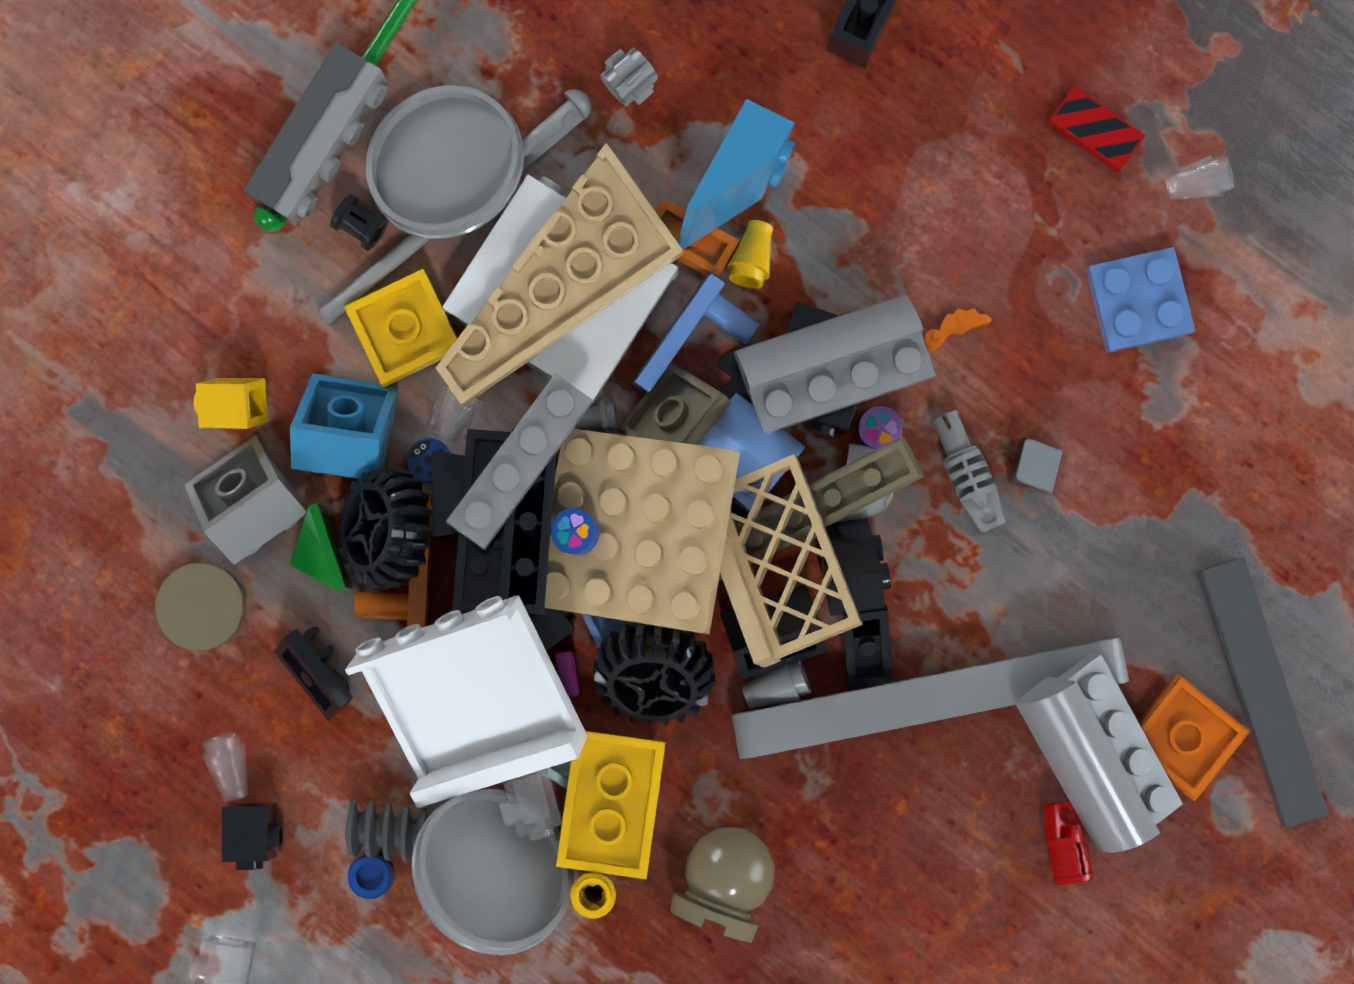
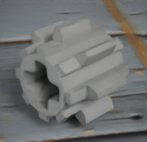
M634 47L626 53L619 49L604 62L606 64V71L600 75L601 80L610 93L624 106H628L633 100L639 105L654 92L652 89L654 87L653 83L658 80V75L642 53L635 50Z

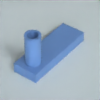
M710 273L704 277L630 384L644 394L649 393L703 315L744 345L753 336L760 323L720 295L719 292L725 283Z

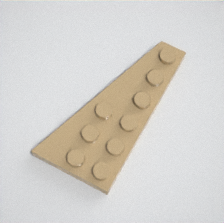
M607 143L599 151L597 158L585 174L581 175L574 184L572 191L557 211L551 214L514 263L512 270L501 285L496 287L489 296L487 303L470 325H467L435 367L462 407L683 255L680 245Z

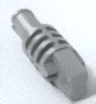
M958 410L946 414L951 425L950 429L946 427L942 416L932 420L931 423L935 427L947 455L944 459V467L961 505H964L980 532L991 530L1005 523L997 493L998 487L981 449L977 448V445H971L959 418Z

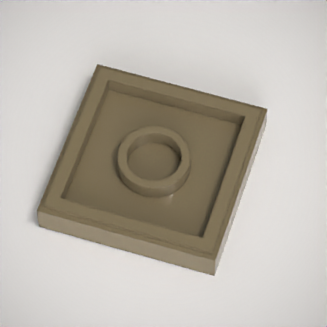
M671 362L651 391L643 396L617 430L625 436L698 445L732 402L720 391Z

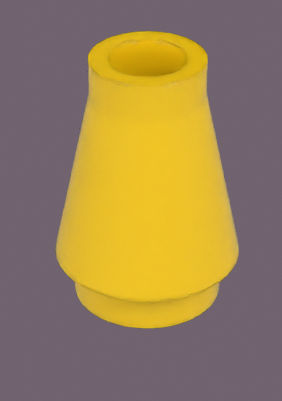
M750 220L748 222L746 231L727 265L730 271L729 280L734 284L744 288L759 289L763 286L764 280L769 279L771 236L773 232V227L770 224L760 220Z
M596 872L586 873L574 882L570 893L571 903L580 915L592 919L600 918L609 913L613 908L616 900V890L611 880L605 875ZM589 885L592 887L599 885L603 890L602 896L598 898L591 897L587 892V887Z

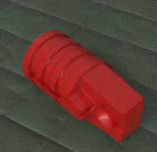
M1069 800L1057 801L1044 805L1045 840L1049 850L1048 856L1051 860L1050 867L1054 876V885H1068L1093 880L1094 873L1091 869L1092 863L1089 858V847L1086 843L1087 836Z

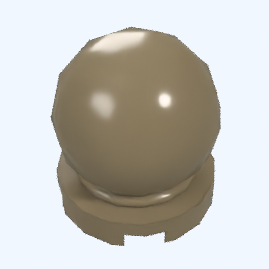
M734 826L719 827L705 834L697 841L687 857L685 877L689 891L685 893L674 892L670 912L700 927L703 926L704 920L708 919L725 927L724 936L752 943L760 924L751 919L750 912L764 904L774 883L775 866L769 847L746 828Z

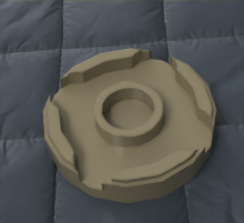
M192 563L174 570L161 584L155 599V617L162 633L175 645L190 651L214 650L227 643L240 631L246 616V597L238 581L226 569L210 563Z

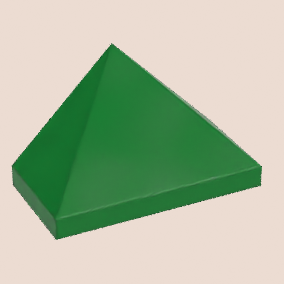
M318 503L308 506L289 565L337 591L346 592L352 590L353 587L347 575L345 564L341 563L340 558L342 555L339 547H337V540L326 507Z

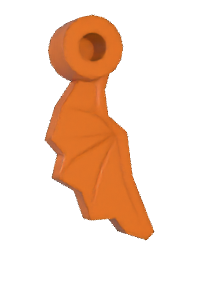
M957 308L954 314L947 313L939 330L931 329L925 334L923 339L928 352H935L950 335L961 336L973 328L990 324L992 318L986 314H979L975 308L967 311Z

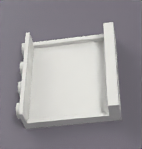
M530 175L526 176L442 308L449 317L465 327L472 323L487 303L489 296L496 287L501 285L512 270L514 263L551 214L556 212L566 199L562 196L564 190L558 184L544 176L539 181ZM673 262L528 361L526 365L550 380L556 373L593 399L591 405H596L603 394L604 385L671 280L675 281L677 278L678 267Z
M519 595L502 600L500 596L492 597L480 603L473 611L461 614L459 610L449 612L438 618L435 624L421 628L420 624L408 626L398 632L394 638L381 641L380 638L370 639L356 648L357 654L345 669L347 675L360 671L363 672L418 780L412 788L410 795L417 808L578 759L588 737Z

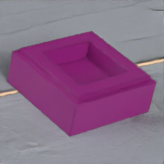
M573 651L555 653L558 676L568 697L580 695L582 692L576 654Z

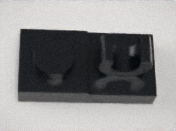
M312 627L303 636L295 629L282 639L274 653L329 721L342 712L353 699V696L349 693V685L340 673L332 671L327 663H323L329 658L335 648L329 645L324 650L318 651L311 646L310 640H313L318 635L320 629Z

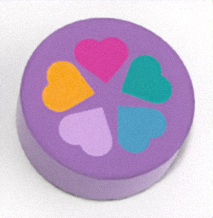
M876 406L870 408L862 415L858 423L857 432L864 446L876 450L900 438L903 432L901 418L894 410L885 406Z

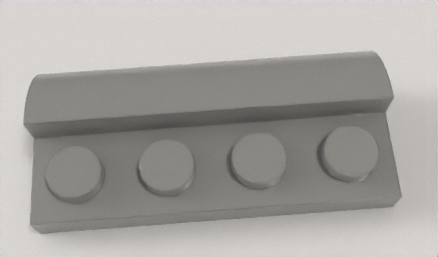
M904 294L734 351L747 393L750 395L763 435L934 378L936 373L922 336L924 329L909 297Z
M1090 653L1058 678L1046 677L1014 701L1097 850L1108 853L1121 852L1150 841L1160 834L1156 825L1183 804L1101 654Z

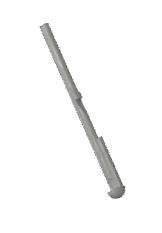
M578 89L564 92L568 101L522 139L524 145L523 170L589 116L591 101L585 92ZM409 234L322 307L318 313L330 325L346 311L344 306L361 299L432 238Z

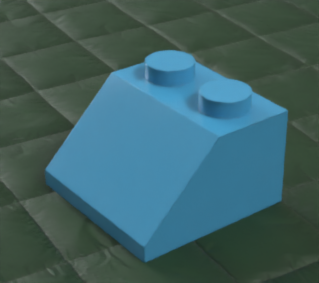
M312 373L290 426L291 469L359 479L362 472H371L372 469L384 468L390 449L399 386L388 385L383 387L379 383Z

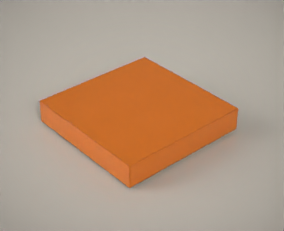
M1181 675L1174 676L1138 722L1172 785L1192 801L1197 800L1250 732Z

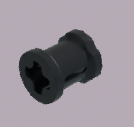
M350 194L344 198L335 210L330 221V227L336 231L344 230L359 240L363 249L369 251L383 236L389 220L384 215L376 216L358 204V198Z

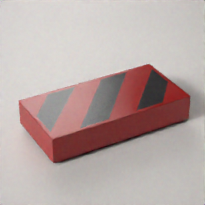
M1077 86L1072 88L1047 123L1117 174L1146 136Z

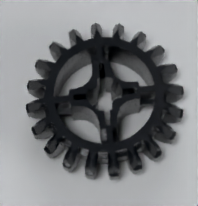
M380 468L372 469L371 472H362L359 481H352L350 486L351 493L344 495V510L339 511L342 517L341 525L336 529L340 531V540L337 543V547L343 550L340 558L341 563L347 565V575L354 577L356 584H363L366 587H374V589L389 590V588L408 585L410 578L418 577V565L426 564L425 550L432 547L428 541L429 532L434 529L430 526L429 518L433 514V510L427 508L429 494L422 492L423 485L421 481L414 480L413 474L405 473L402 470Z
M624 623L619 632L610 631L606 641L601 642L597 650L592 671L596 693L601 695L603 705L614 707L615 715L628 714L631 723L637 719L646 720L648 726L652 721H661L666 727L671 719L684 723L687 715H698L701 706H706L708 699L711 697L716 675L714 673L713 654L708 652L706 641H696L694 632L681 633L678 629L639 623L636 628Z

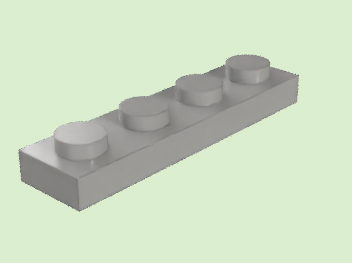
M555 373L446 521L447 524L485 550L591 406L593 399Z

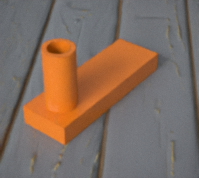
M429 495V501H428V503H427V508H429V509H431V510H432V495ZM431 515V517L429 518V522H430V526H431V527H432V515ZM432 531L429 532V539H428V541L430 542L431 545H432ZM432 547L425 550L426 564L418 565V577L410 578L409 593L356 592L355 618L407 620V627L414 624H420L421 628L429 626Z

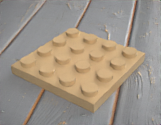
M573 429L560 447L554 480L551 526L560 512L569 508H578L589 512L595 517L599 525L600 534L597 544L591 551L576 556L560 551L553 543L550 531L545 608L710 635L740 453L732 449Z

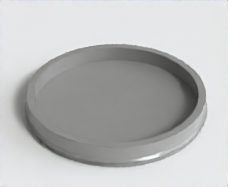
M456 85L429 88L400 102L385 116L375 130L366 156L368 187L378 209L387 220L399 229L424 238L443 239L461 236L487 224L511 200L523 172L524 145L522 136L516 122L507 110L486 93L470 87Z
M478 789L456 796L440 805L428 816L420 828L412 853L414 888L428 918L445 936L455 943L483 954H516L542 942L552 933L566 913L571 900V888L574 884L573 869L556 867L561 834L559 828L537 805L524 797L504 790Z

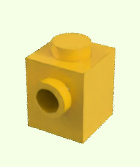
M215 378L196 383L194 409L198 415L199 428L248 429L267 423L265 378Z

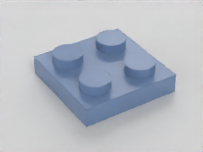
M1174 247L1089 266L1086 269L1106 353L1190 335L1195 332Z

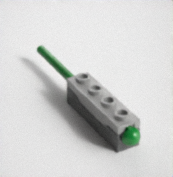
M397 0L361 57L338 43L334 44L243 189V192L253 202L264 208L255 206L253 211L254 222L261 230L276 232L284 227L286 221L297 227L302 218L306 220L313 213L318 203L316 195L324 182L329 183L334 179L341 166L340 156L347 145L353 146L357 142L364 129L363 119L370 108L376 109L381 104L386 95L387 86L385 84L387 80L382 70L378 67L379 60L418 0Z

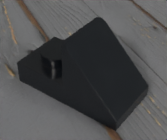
M884 605L885 609L858 612L863 625L841 633L848 688L893 682L887 605ZM840 614L838 622L848 618L847 614Z

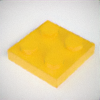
M424 269L344 306L383 387L442 360L457 340L452 325Z

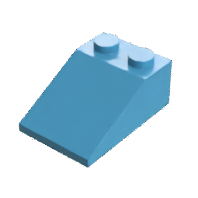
M748 99L745 100L687 206L678 239L680 247L686 249L761 200L769 184L774 187L779 185L788 166L787 161L796 144L789 140L794 122Z

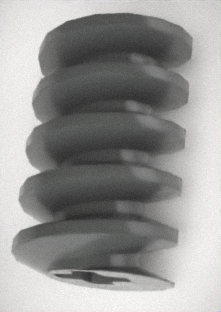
M353 798L348 809L345 828L346 845L349 855L357 856L364 845L367 858L374 859L382 847L384 859L393 861L400 849L403 863L410 864L417 834L428 818L427 808H422L415 820L411 818L409 805H404L400 815L394 817L391 803L387 802L381 814H376L374 800H369L363 812H359L356 798Z

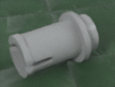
M606 399L600 401V404L591 405L574 429L587 431L603 430L604 433H610L611 429H618V415L615 402L607 403Z

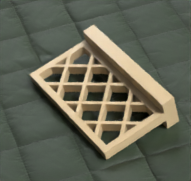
M793 454L737 478L733 493L744 489L757 496L747 519L733 514L730 510L720 574L754 664L765 668L780 662L782 657L863 625L798 457ZM791 469L796 484L789 501L767 493L774 476ZM763 481L760 489L752 487V485ZM800 495L802 497L805 508L796 505ZM765 498L786 506L775 531L755 523ZM793 510L809 516L812 523L805 543L783 534ZM735 521L744 524L740 533ZM752 528L773 536L763 560L748 555L744 546ZM816 536L822 550L812 546ZM780 540L802 548L792 573L770 564ZM809 552L824 557L829 568L821 585L799 576ZM751 562L760 566L756 575ZM768 569L789 578L779 603L765 598L760 588ZM832 579L835 582L838 592L828 589ZM796 582L818 590L808 616L786 607ZM826 594L842 600L848 618L832 625L815 619ZM767 604L776 608L773 617L770 615ZM783 612L805 620L798 639L782 645L776 628ZM813 624L822 627V629L809 634Z

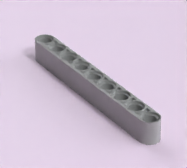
M1120 637L1104 639L804 699L798 702L735 713L731 715L739 759L753 758L1016 705L1014 701L1046 677L1058 678L1090 653L1102 655L1117 684L1129 682V676Z

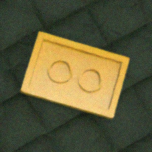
M585 730L588 737L578 759L571 760L556 867L647 879L666 742Z

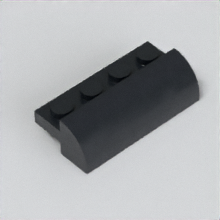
M467 429L461 500L511 432ZM556 453L485 550L459 532L453 611L470 612L475 610L480 603L492 597L500 596L502 600L519 595L529 617L544 616Z

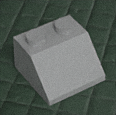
M257 435L247 440L184 485L203 532L234 565L246 556L257 552L263 544L283 530L294 526L307 512L295 488Z

